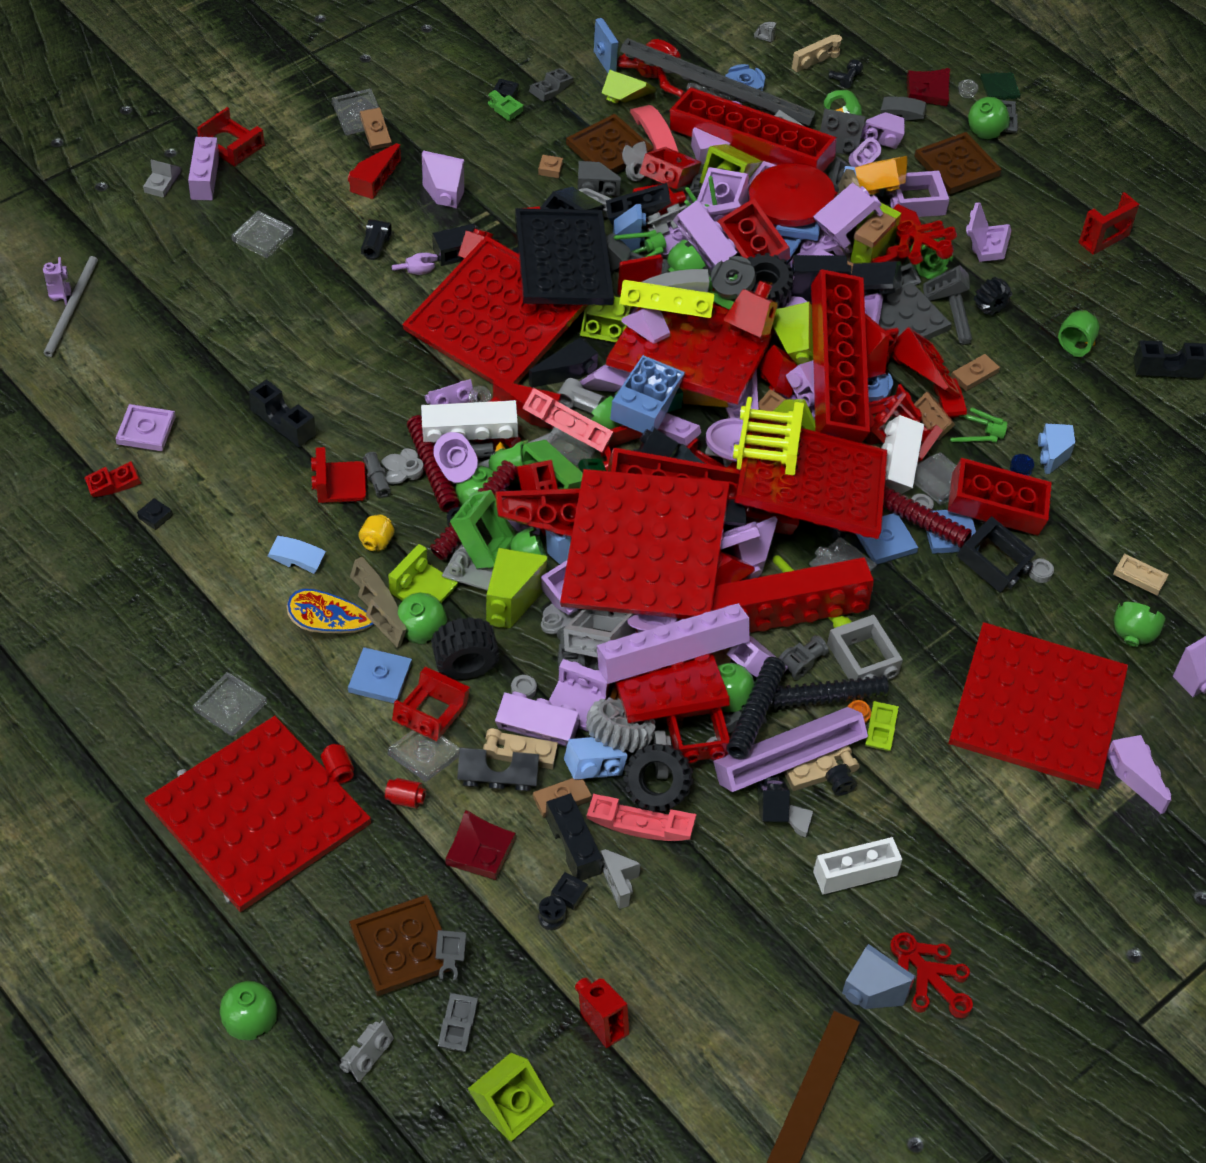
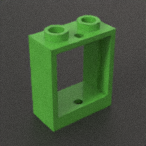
M491 490L472 493L450 521L476 569L493 568L498 548L510 549L511 541L516 535L508 520L498 517L496 498ZM480 517L493 538L488 546L475 525Z

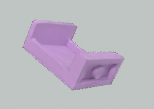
M852 182L813 217L821 230L845 249L850 244L846 234L871 212L881 217L883 215L880 209L882 204L874 195L870 197V194L863 186L859 188Z

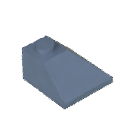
M868 944L846 979L842 993L851 1003L860 1005L864 1009L903 1006L907 1001L915 976Z

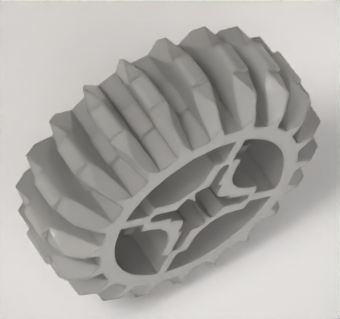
M612 698L607 700L600 699L594 702L587 713L586 729L589 731V735L595 737L596 742H602L603 746H610L613 750L620 749L622 752L628 750L633 753L635 750L638 751L641 748L647 747L654 737L655 720L649 719L628 723L619 698L617 700Z

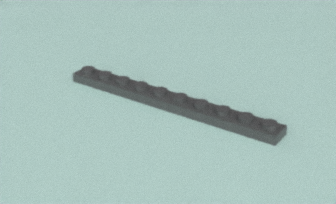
M629 38L622 44L620 52L625 53L629 58H638L649 66L656 65L667 73L679 74L685 80H694L705 88L717 89L723 95L735 96L739 101L755 104L761 110H770L775 113L780 110L800 124L809 126L815 115V111Z

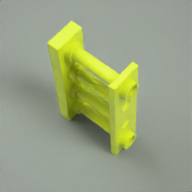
M630 280L623 281L620 304L707 318H711L714 302V293Z
M747 397L746 406H741L740 420H743L740 442L739 445L734 444L733 459H737V469H741L744 457L780 461L781 464L786 465L785 474L795 475L804 403L795 402L794 410L788 413L751 409L752 397ZM751 418L787 422V426L749 422ZM747 432L785 435V439L747 435ZM745 444L783 448V452L745 448Z

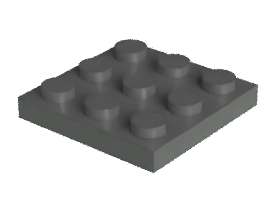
M913 283L896 289L895 293L882 295L883 303L879 326L882 328H898V336L909 327L929 340L949 331L951 328V323Z

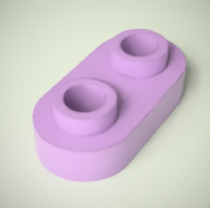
M874 138L864 140L849 156L851 167L872 163L881 153L879 142Z

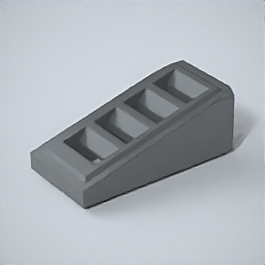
M961 265L923 283V292L929 301L970 289L969 274Z

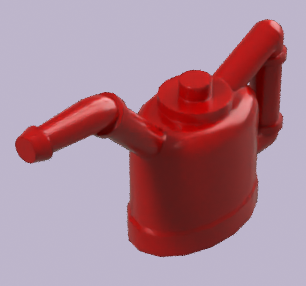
M652 39L646 44V46L681 59L678 50L664 40ZM625 53L618 57V67L637 69L646 78H659L660 88L678 97H682L685 94L682 89L680 90L670 85L666 76L667 72L663 71L661 67L656 65L649 66L638 58L629 60L631 58L627 57Z

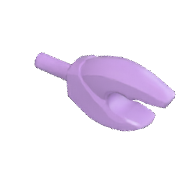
M417 253L412 257L406 258L403 264L392 265V270L407 269L408 273L427 274L435 268V263L429 262L437 261L438 255Z

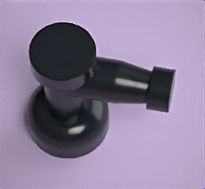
M852 59L847 64V74L830 70L828 77L839 80L842 87L850 88L853 84L854 76L862 72L863 64L858 60Z

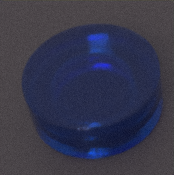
M1026 454L1013 456L1010 463V470L1012 472L1027 476L1032 473L1034 468V460Z

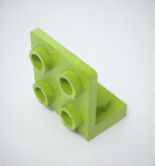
M420 544L388 575L390 593L402 601L411 594L423 592L433 595L442 603L458 586V582L442 577L443 572L429 565L427 548Z

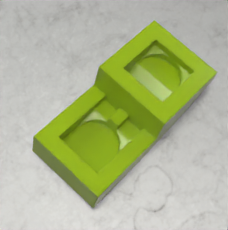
M873 702L865 746L891 751L899 706Z

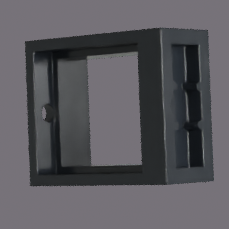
M991 516L964 543L956 556L1001 593L1007 586L1011 589L1019 581L1020 577L1018 575L1020 573L1025 575L1033 566L1031 560L1036 553ZM987 538L1018 563L1008 576L976 550Z

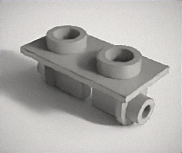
M675 204L666 208L668 213L660 215L658 212L647 217L649 221L646 222V225L649 224L650 226L648 232L652 230L662 234L670 231L667 225L668 222H670L672 229L678 227L673 220L687 205L680 207L679 204Z
M383 1020L380 1024L378 1022L369 1024L357 1040L358 1044L362 1046L359 1048L353 1045L346 1055L341 1058L340 1068L346 1073H349L351 1070L358 1082L370 1071L374 1063L394 1039Z

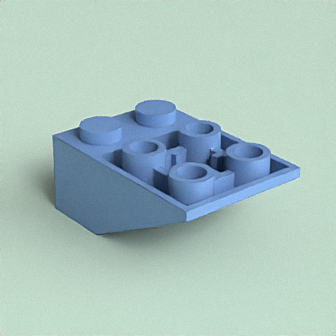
M642 355L612 400L610 420L641 433H644L646 429L651 430L652 426L658 429L664 420L685 372Z

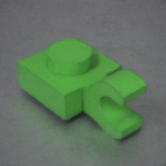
M496 90L488 94L492 98L488 101V105L508 121L523 112L524 105L510 95L504 98Z

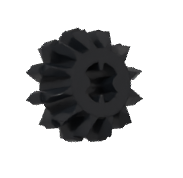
M993 277L991 280L987 279L986 283L981 284L980 289L975 291L977 295L973 299L980 311L993 315L995 312L999 313L1002 308H1006L1005 305L1011 301L1010 297L1013 293L1006 281Z

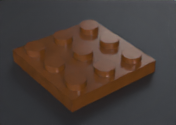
M616 114L566 138V145L584 161L600 162L614 173L626 168L622 158L625 145L633 148L635 144L644 141L647 153L654 151L653 146Z
M967 132L915 150L914 157L927 171L940 172L949 195L998 177L1001 174L1002 169Z
M428 895L349 921L351 932L377 997L439 975V970L443 966V960H435L437 932L442 929ZM446 969V970L443 971V973L448 972V971H451V970Z

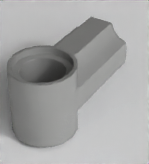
M573 378L566 379L557 392L561 394V404L568 408L575 406L590 413L605 399L602 395L584 389L582 384Z

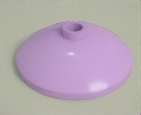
M728 418L713 423L706 432L708 447L719 457L737 462V459H733L734 444L739 445L743 420H740V418Z

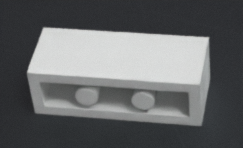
M901 415L887 423L885 427L886 438L882 449L887 450L885 485L889 487V490L893 489L895 492L903 494L913 488L924 424Z
M893 837L818 855L813 873L823 895L897 876L902 863V857Z

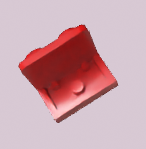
M325 447L316 448V457H311L312 472H316V476H312V490H317L318 503L365 500L364 462L326 463Z

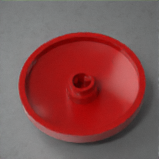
M797 163L780 164L765 169L753 179L749 188V201L754 198L772 224L798 227L816 222L813 216L835 198V188L831 179L815 167Z

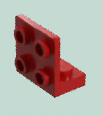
M662 255L620 262L618 296L621 297L624 280L642 282L661 275Z

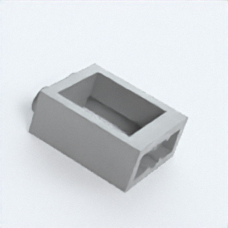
M583 609L564 628L565 651L598 658L597 645L636 633V628L631 627L627 622L635 614L613 612L614 615H612L609 611Z
M875 615L830 630L827 645L848 679L853 678L855 681L859 677L864 680L865 677L873 679V676L880 678L881 675H885L887 680L899 674L903 659ZM872 638L886 660L861 669L847 646Z

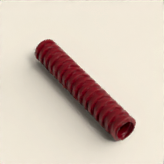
M422 415L411 417L407 421V428L419 458L424 464V470L439 508L443 512H449L452 508L460 505L459 498L452 481L446 478L435 460L434 446L436 442H423Z
M503 460L501 462L502 466L496 468L497 472L494 471L492 473V477H489L487 482L483 483V488H479L478 492L491 490L495 496L496 492L505 491V488L510 486L509 482L515 480L514 476L518 477L517 467L511 462ZM449 523L450 527L444 529L445 533L439 535L440 539L436 538L435 544L430 545L433 554L441 560H447L448 554L451 555L453 553L452 549H456L458 547L457 544L462 543L451 523Z
M885 485L884 509L888 508V511H894V514L900 515L904 519L907 517V521H913V524H919L921 528L926 527V531H932V534H938L940 538L945 537L946 541H951L953 545L958 544L959 548H962L964 543L972 536L971 529H965V526H959L957 522L952 523V519H946V516H940L938 512L933 513L932 509H927L924 505L921 506L919 502L914 503L913 499H908L907 496H902L899 492L895 493V490H889V487Z

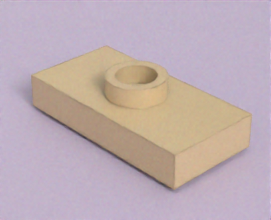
M1127 554L1123 555L1113 575L1157 596L1169 574Z

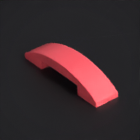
M651 105L630 109V113L637 125L643 126L653 144L654 150L667 147L678 152L672 133L657 109Z
M533 388L522 408L602 453L614 434L608 428L566 407Z
M593 794L587 819L608 829L635 837L662 841L690 840L696 814L670 809L669 814L619 805V799Z

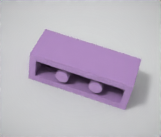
M195 137L188 179L191 200H213L219 162L218 143L215 137Z
M697 200L680 212L673 221L712 271L718 262L730 260L729 257L737 254L736 246L731 239H727L722 233L721 225L717 221H713L709 216L708 208Z
M504 692L495 722L498 729L536 739L558 742V745L567 747L568 740L575 739L581 719L576 709L571 706L561 705V707L551 705L550 701L542 698H537L535 701L528 699L526 695L519 692H512V694Z

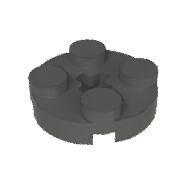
M741 256L729 257L730 260L718 262L711 272V282L714 291L725 299H737L743 289L751 291L756 283V272L751 262ZM735 274H737L738 278L734 281H730L729 277H733Z

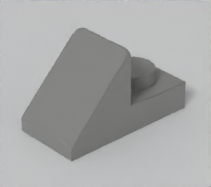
M151 160L152 174L143 186L144 193L164 198L182 169L175 165Z
M602 850L600 852L602 856L601 869L619 909L629 906L630 895L633 894L632 885L629 880L639 877L641 865L637 861L609 850Z

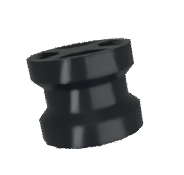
M847 764L836 765L828 770L825 775L828 783L833 785L832 791L836 796L846 795L857 787L858 783L850 775L851 770Z
M547 896L541 900L538 920L543 928L557 930L563 926L566 916L565 902L557 896Z

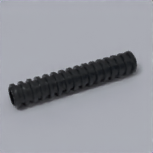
M777 657L766 658L759 671L742 714L726 746L728 754L736 759L747 758L754 744L759 728L764 721L771 700L786 669L785 663Z
M881 675L880 678L873 676V679L865 677L862 680L859 677L855 681L853 678H850L849 681L842 679L841 682L834 680L833 683L826 681V684L818 682V685L810 683L809 686L805 683L800 687L798 684L794 685V687L787 685L786 688L779 686L769 708L773 707L774 710L781 706V709H784L785 706L793 708V705L801 707V704L809 706V703L817 705V702L824 704L825 701L832 703L833 700L838 703L842 699L844 702H847L848 699L856 701V698L864 700V697L872 699V696L880 698V695L887 697L889 694L888 680L885 675Z

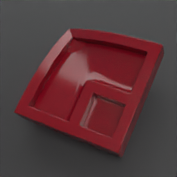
M950 68L935 71L908 70V98L917 99L929 104L947 106L949 102Z
M465 810L455 839L445 858L446 865L496 880L516 840V833L491 824Z

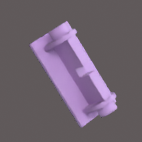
M58 257V264L46 263L43 267V273L47 282L49 298L53 301L64 299L65 305H67V296H71L70 282L65 281L68 280L67 267L62 266L61 257Z
M471 379L460 381L441 389L429 391L425 395V400L430 405L474 401Z

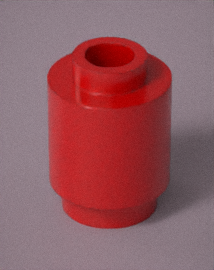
M338 744L328 745L321 754V760L329 778L332 777L333 781H337L339 784L350 781L354 776V767L346 748Z
M401 778L390 779L385 790V799L391 801V804L415 809L418 808L419 804L424 803L426 797V789L423 788L421 782Z

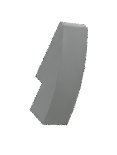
M708 269L678 270L664 273L642 282L708 292L709 275Z

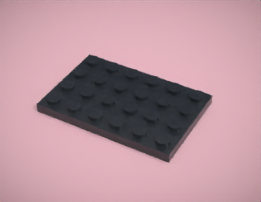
M515 208L523 304L613 305L614 295L602 210Z

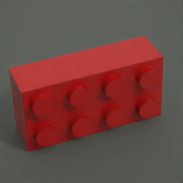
M961 458L952 473L948 511L982 521H987L992 516L1005 527L1039 535L1049 519L1052 482Z

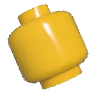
M384 515L369 516L359 531L360 541L370 551L384 550L394 535L392 522Z

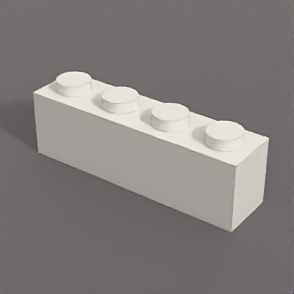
M516 400L421 405L423 442H436L442 435L448 432L460 433L467 440L518 437Z

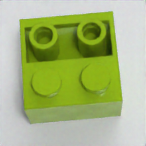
M614 296L613 305H588L584 312L580 336L617 342L627 326L621 322L622 318L631 314L634 306L620 304V297Z

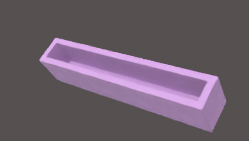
M738 603L616 640H610L597 645L599 670L609 684L749 642V617Z
M846 707L752 745L749 755L745 759H736L726 755L713 762L719 785L734 792L868 737L863 714Z

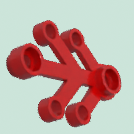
M906 220L897 226V236L901 238L899 246L896 248L899 258L908 256L911 264L921 263L923 261L921 254L922 245L935 250L937 256L941 259H948L953 255L954 248L951 240L957 237L954 227L945 229L943 222L940 220L922 225H916L912 220ZM944 237V240L939 242L934 240L935 238ZM911 238L914 239L912 251H910L908 246Z
M906 932L895 935L891 940L890 949L898 958L897 964L908 971L910 961L917 968L916 994L911 1003L912 1008L919 1013L927 1010L930 1003L927 996L929 982L949 1003V1011L954 1017H967L973 1007L972 999L964 993L956 994L939 975L952 976L956 982L963 983L969 977V967L961 963L957 965L944 964L951 955V949L946 944L918 943L913 935ZM905 945L908 950L902 949L899 946ZM942 950L947 955L942 956L938 953V951ZM919 954L932 955L940 963L925 961ZM961 970L965 975L960 976L956 971ZM922 1000L925 1003V1005L920 1006L916 1003V1001ZM955 1006H962L964 1011L958 1010Z

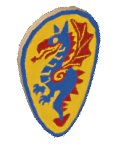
M315 589L295 591L289 597L286 606L292 622L310 632L354 633L373 626L372 621L366 616L367 611L348 600Z

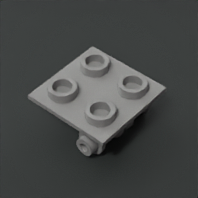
M459 544L442 577L488 591L493 568L476 569L463 544Z

